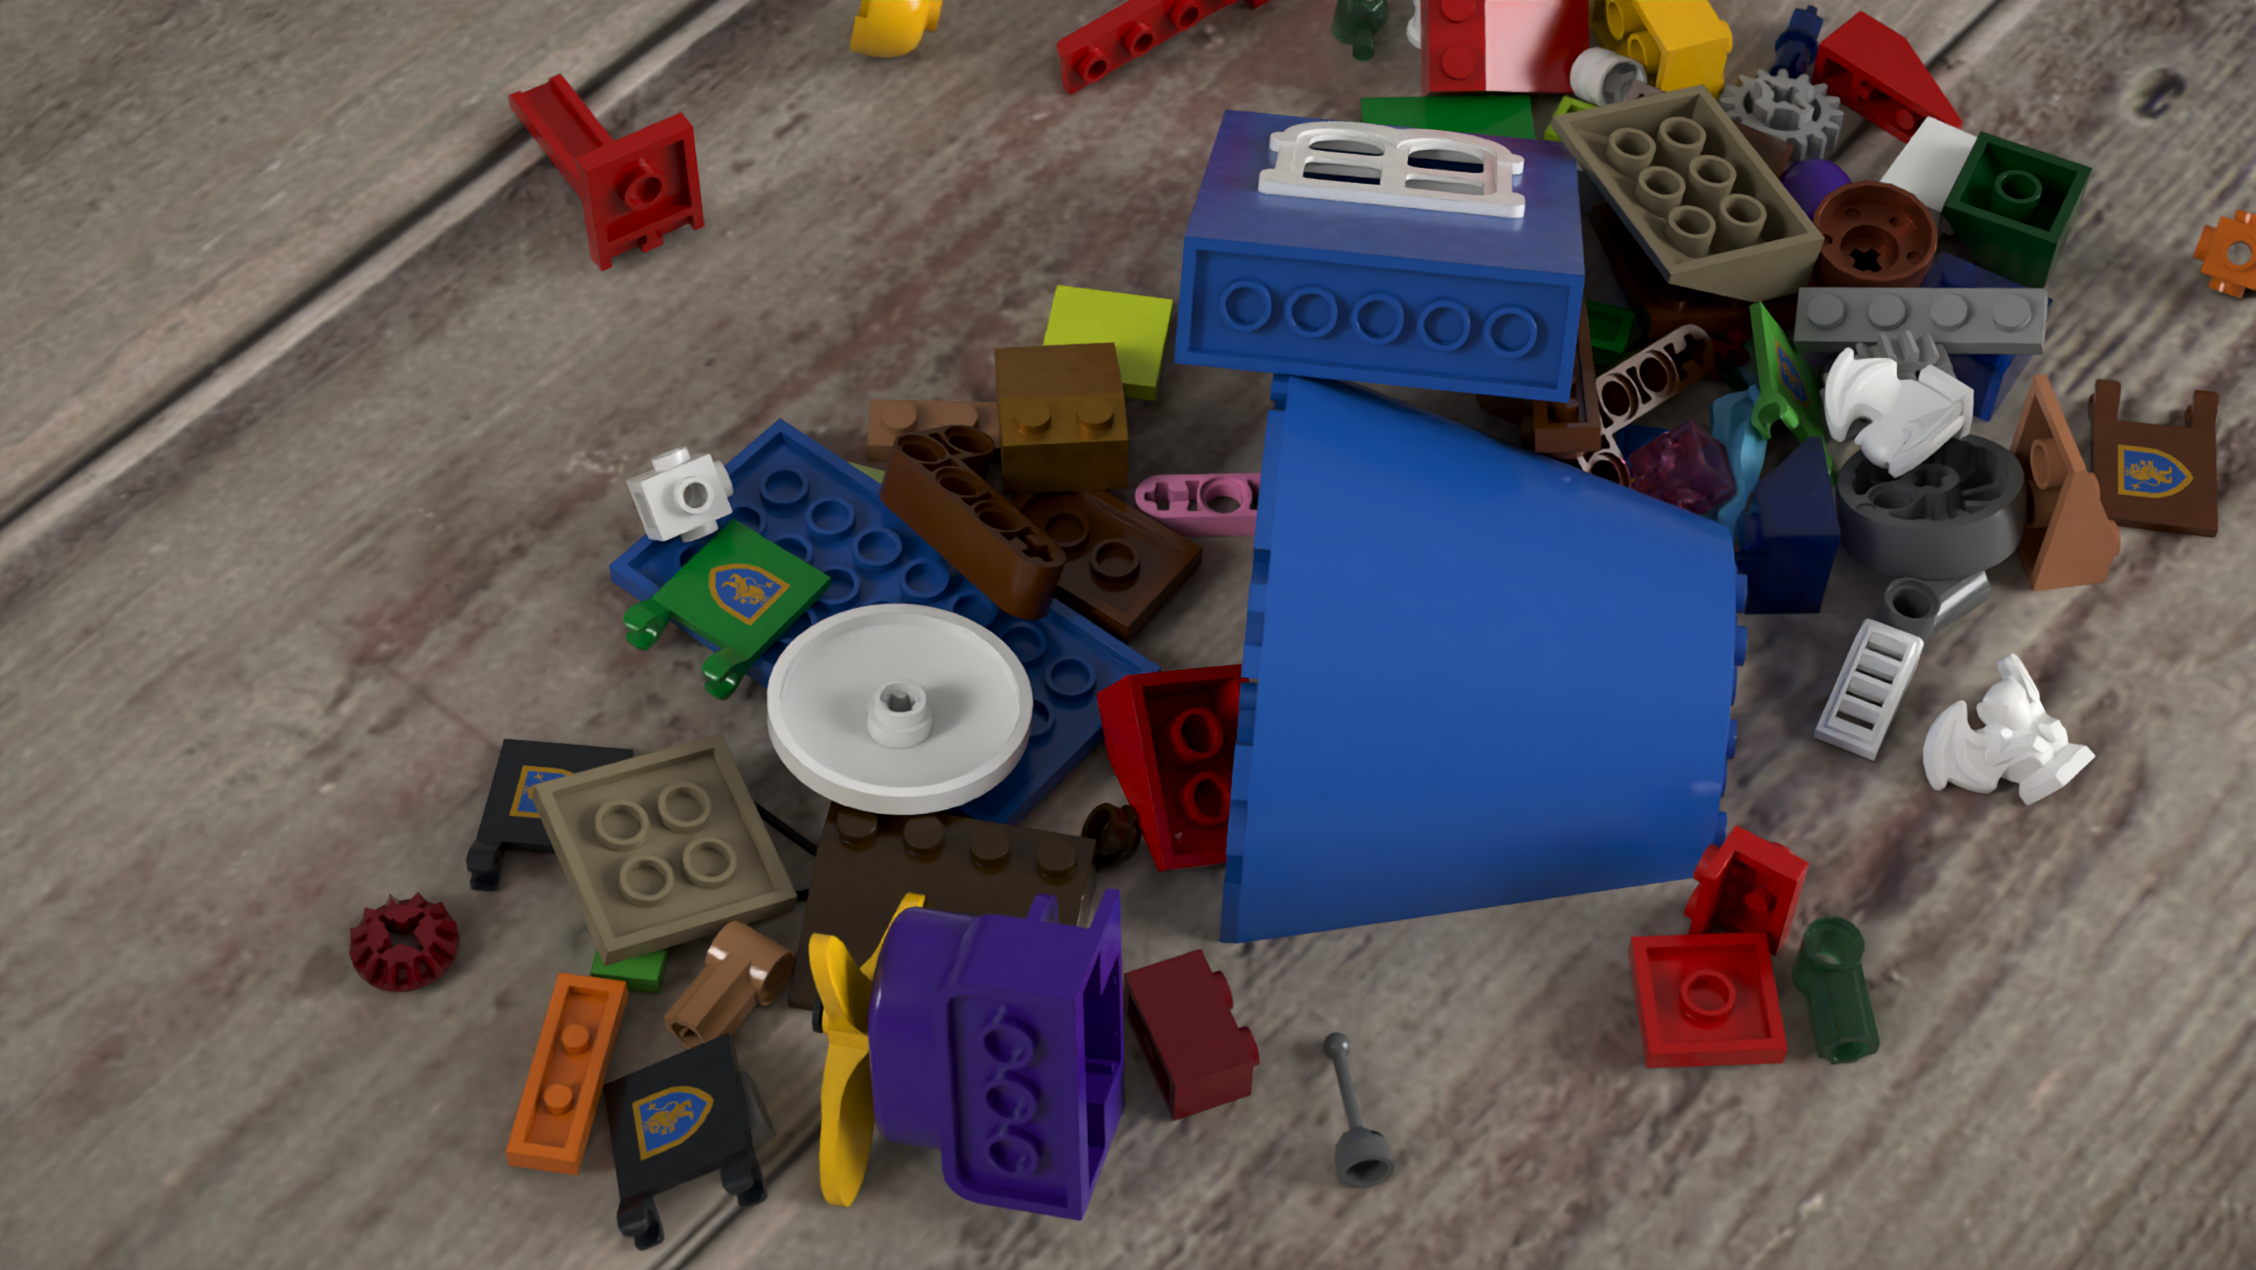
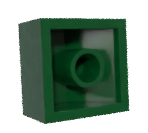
M1980 131L1943 205L1941 214L1986 274L2027 288H2045L2077 220L2092 168Z

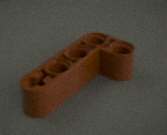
M1688 324L1642 343L1595 372L1601 421V451L1586 452L1585 455L1574 459L1555 458L1548 453L1539 454L1631 488V474L1612 434L1701 379L1713 369L1715 349L1708 334L1696 325ZM1531 411L1522 420L1520 438L1524 448L1535 452L1533 416Z
M961 424L914 431L897 436L894 440L879 490V498L884 505L1000 609L1009 615L1025 620H1040L1046 617L1050 611L1067 560L1066 553L1055 541L985 481L995 450V443L992 438L979 429Z

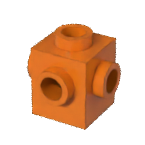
M2237 209L2233 220L2221 216L2217 228L2205 224L2193 258L2204 261L2200 273L2211 276L2207 288L2241 299L2246 288L2256 291L2255 214ZM2242 243L2250 249L2251 257L2247 263L2236 265L2228 259L2227 251L2233 244Z

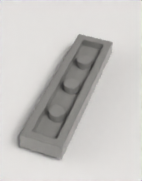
M1799 287L1794 345L1797 352H1842L1849 347L1854 353H1857L1855 345L1860 342L1868 347L1877 345L1880 334L1886 333L1889 339L1897 340L1904 331H1911L1915 341L1925 334L1931 335L1934 344L1942 343L1947 354L2043 355L2048 304L2046 288Z

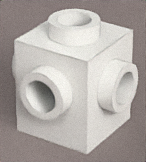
M687 446L667 451L652 458L653 470L626 480L647 536L652 540L666 541L681 535L683 542L693 541L718 530L716 519L733 513L727 497L733 495V487L723 464L719 460L713 462L711 455L708 453L689 454ZM686 488V498L684 500L683 493Z

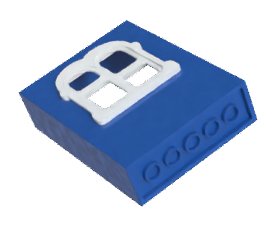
M1225 110L1184 236L1174 363L1569 403L1585 281L1576 159L1563 142Z

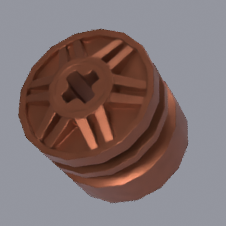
M1866 180L1844 184L1823 198L1814 212L1812 223L1825 239L1807 287L1924 288L1925 277L1929 273L1936 252L1938 228L1930 210L1914 194L1891 183Z

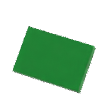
M1529 95L1361 98V123L1536 139Z

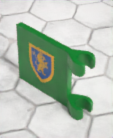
M732 519L651 598L634 604L626 611L623 617V624L631 630L626 635V641L639 650H649L660 638L670 619L673 618L722 649L706 659L702 666V673L709 679L705 682V691L717 699L726 700L736 691L750 666L832 585L831 577L737 520Z

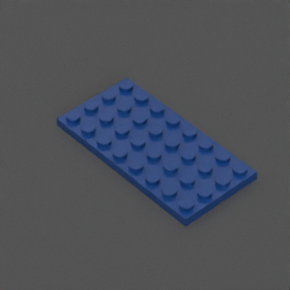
M781 418L724 466L733 487V495L727 497L733 513L716 519L718 530L689 542H683L681 535L666 541L652 540L648 538L646 533L609 565L612 582L639 601H644L651 598L715 535L732 519H735L831 577L832 585L747 671V676L768 689L769 678L778 658L797 636L828 617L854 608L878 604L929 606L966 617L994 633L1015 653L1030 681L1033 710L1029 741L1022 758L1003 781L974 800L942 810L948 815L1017 826L1104 740L1096 693L1130 674L1161 672V667L1056 598L1053 599L1047 616L1040 620L1020 619L1000 609L884 505L879 498L881 487L879 482ZM673 618L670 619L671 623L714 653L722 650Z

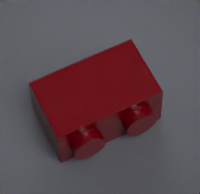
M1201 948L1124 973L1123 1010L1173 1121L1250 1096L1253 1067L1260 1064L1258 1047L1251 1030L1246 1025L1238 1028L1230 1011L1233 1009V998L1225 975L1221 970L1211 971Z

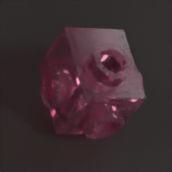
M1690 419L1658 436L1655 440L1629 455L1634 477L1631 489L1695 514L1701 515L1737 494L1725 445Z

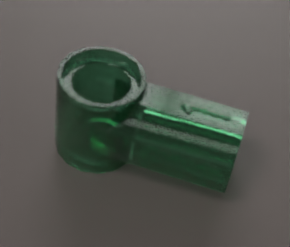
M1825 916L1817 918L1808 925L1792 965V979L1796 988L1804 994L1818 1058L1826 1059L1832 1065L1856 1063L1865 1056L1876 1054L1880 1046L1861 964L1865 951L1864 938L1860 930L1852 922L1841 917ZM1816 954L1829 955L1840 964H1829L1821 960Z

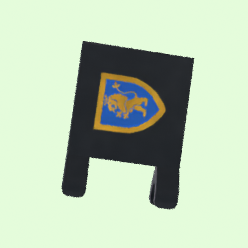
M504 739L477 838L471 845L466 858L467 869L472 873L470 879L471 889L479 891L497 890L501 876L504 850L556 854L532 800L534 784L634 758L633 749Z
M728 1033L603 1085L620 1196L617 1224L620 1232L625 1237L634 1236V1245L639 1251L652 1248L664 1240L662 1222L652 1196L721 1168L720 1175L723 1188L729 1195L737 1194L738 1204L743 1209L766 1200L768 1197L767 1188L754 1152L735 1043Z

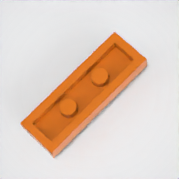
M563 972L558 973L505 1151L509 1166L578 1176L629 997L626 981Z

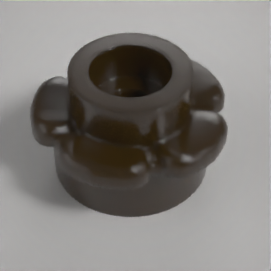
M1102 803L1095 807L1088 815L1082 828L1081 837L1097 839V858H1099L1100 865L1105 867L1114 866L1120 860H1126L1136 852L1142 836L1137 824L1138 814L1133 807L1127 804L1119 808L1110 803Z

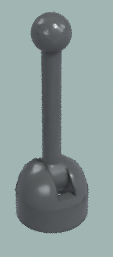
M1334 1032L1324 1039L1323 1050L1329 1058L1333 1059L1349 1130L1342 1134L1335 1145V1164L1339 1180L1342 1184L1352 1188H1367L1387 1180L1394 1171V1163L1390 1147L1384 1136L1362 1125L1346 1058L1350 1051V1041L1344 1034Z

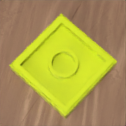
M1057 285L1043 346L1114 342L1124 397L1155 401L1173 316V299Z

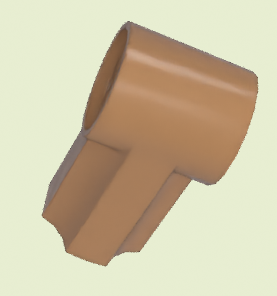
M739 920L727 923L717 934L707 952L704 970L664 1016L666 1030L686 1050L727 1033L731 1036L757 1003L767 1006L782 993L794 971L795 953Z

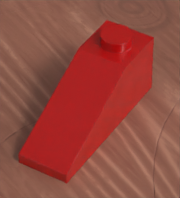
M1860 10L1819 43L1810 84L1813 86L1826 84L1828 86L1827 95L1839 97L1840 103L1900 141L1908 144L1928 116L1961 130L1963 121L1907 39Z

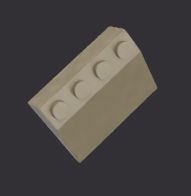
M1703 84L1553 116L1550 126L1668 284L1754 303L1799 292V287H1807L1824 242V236Z

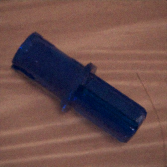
M1808 5L1806 10L1800 8L1793 10L1786 30L1781 32L1776 39L1774 48L1777 56L1769 75L1777 76L1780 69H1786L1788 78L1797 79L1800 75L1806 74L1808 66L1816 60L1819 48L1818 37L1824 21L1816 15L1817 7Z

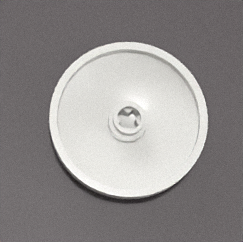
M878 604L854 608L835 614L809 627L797 636L780 655L769 678L767 689V726L772 744L781 761L792 774L815 792L832 801L862 811L890 815H916L947 810L974 800L993 789L1010 774L1022 758L1031 733L1032 689L1027 673L1018 657L1006 643L982 625L961 615L939 608L914 604Z

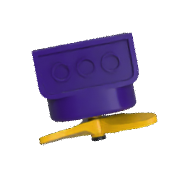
M1105 889L1090 928L1058 924L1057 899L1055 895L1037 894L1024 919L998 914L975 916L922 908L925 895L907 893L892 917L874 954L860 968L857 967L845 945L836 936L813 933L809 942V959L818 995L813 1007L812 1028L815 1033L828 1034L829 1041L821 1089L822 1119L820 1133V1183L824 1198L829 1205L847 1208L855 1200L864 1180L876 1120L880 1133L891 1142L941 1150L942 1173L945 1182L954 1193L965 1200L983 1205L1082 1221L1125 1108L1120 890Z

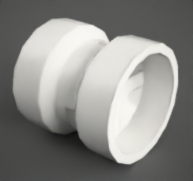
M1601 47L1590 48L1581 53L1573 63L1570 73V85L1574 94L1582 101L1598 106L1625 101L1634 79L1647 84V74L1639 62Z

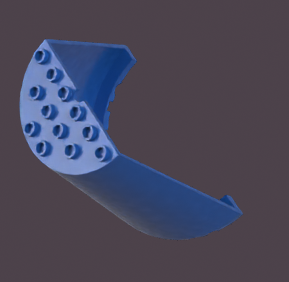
M1273 373L1270 401H1275V408L1268 410L1253 546V569L1249 587L1241 678L1258 679V683L1241 682L1237 741L1235 742L1227 833V861L1223 885L1220 942L1239 944L1693 878L1696 866L1706 848L1711 843L1721 847L1726 840L1727 813L1719 811V804L1726 788L1727 759L1734 758L1737 740V720L1730 719V708L1734 704L1737 687L1736 666L1744 665L1747 647V627L1737 626L1736 613L1743 614L1747 595V575L1737 574L1733 541L1728 526L1545 455L1535 453L1527 448L1353 381Z

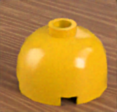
M861 0L858 16H855L850 51L881 58H894L908 54L919 45L925 31L936 33L943 0Z

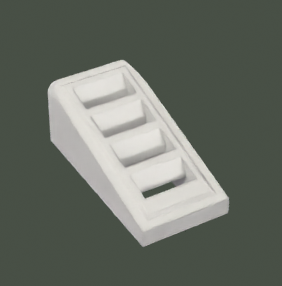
M1873 619L1863 620L1813 737L1875 761L1916 670L1924 645L1923 640L1920 637ZM1862 670L1867 673L1878 676L1880 678L1891 681L1892 685L1881 680L1875 679L1873 677H1870L1868 675L1862 674L1858 671ZM1851 692L1858 696L1882 704L1883 706L1879 707L1877 705L1871 704L1864 700L1848 695V693ZM1839 712L1871 723L1874 727L1870 730L1837 716Z

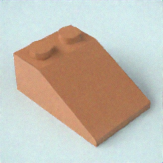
M2034 375L2009 450L2020 462L2027 483L2028 519L2023 539L2016 552L2033 592L2104 583L2113 558L2120 551L2121 539L2118 526L2114 520H2108L2100 501V487L2097 477L2093 472L2087 471L2047 375Z

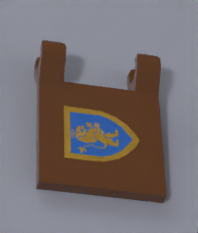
M2097 379L2094 385L2095 394H2091L2088 401V417L2091 424V472L2097 477L2100 487V501L2108 520H2114L2117 526L2215 538L2218 532L2216 425L2219 395L2212 391L2195 390L2192 395V405H2188L2185 411V427L2118 420L2121 383L2115 380Z

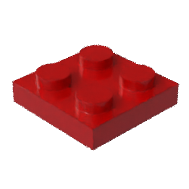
M1766 932L1631 936L1628 955L1646 1068L1784 1063L1788 1048Z

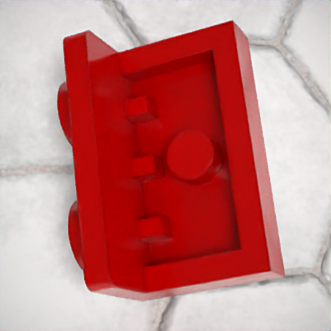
M1735 825L1721 847L1711 843L1706 848L1696 866L1693 879L1700 883L1693 891L1683 916L1691 920L1688 934H1709L1715 924L1731 933L1766 932L1769 951L1776 956L1788 937L1809 862L1794 855L1784 845L1777 842H1768Z

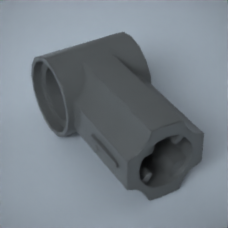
M1985 570L1973 575L1947 580L1923 581L1913 577L1899 578L1892 581L1886 587L1874 620L1920 637L1924 642L1922 653L1929 638L1987 601L1992 586L1987 580Z

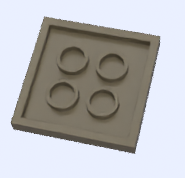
M722 734L534 784L532 800L604 966L718 933L727 923L733 920L749 924L792 911L795 908L798 896Z

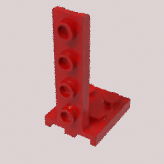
M1129 0L1058 41L1057 52L1060 58L1061 78L1064 89L1072 95L1087 85L1100 81L1108 73L1136 57L1145 55L1155 46L1182 31L1192 28L1197 22L1238 0ZM1270 0L1245 1L1255 10Z
M562 74L549 78V82L523 93L519 90L508 95L510 108L582 200L590 256L601 272L612 268V257L638 246L642 253H646L664 245L662 236L687 224H690L694 231L705 226L693 126L682 112L614 141Z

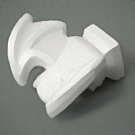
M1848 347L1838 355L1828 374L1825 386L1824 410L1830 435L1838 442L1845 440L1848 429L1853 421L1857 419L1871 420V424L1863 428L1854 440L1855 444L1861 445L1863 454L1871 463L1883 469H1889L1888 473L1896 478L1922 463L1950 438L1960 440L1969 434L1973 417L1974 390L1931 364L1920 371L1918 381L1912 379L1899 380L1897 378V363L1889 358L1855 360L1854 351Z
M2008 654L1998 660V670L2003 680L1990 687L1982 702L1976 706L1979 718L1986 725L1984 728L1978 730L1970 728L1967 721V705L1963 700L1955 702L1946 708L1931 725L1923 747V764L1927 779L1935 790H1943L1946 787L1947 781L1967 790L1988 794L1997 788L1999 778L2002 777L2011 782L2019 783V796L2028 806L2064 787L2095 757L2087 746L2068 743L2067 732L2061 725L2060 720L2049 716L2045 712L2040 701L2039 691L2022 661L2015 654Z

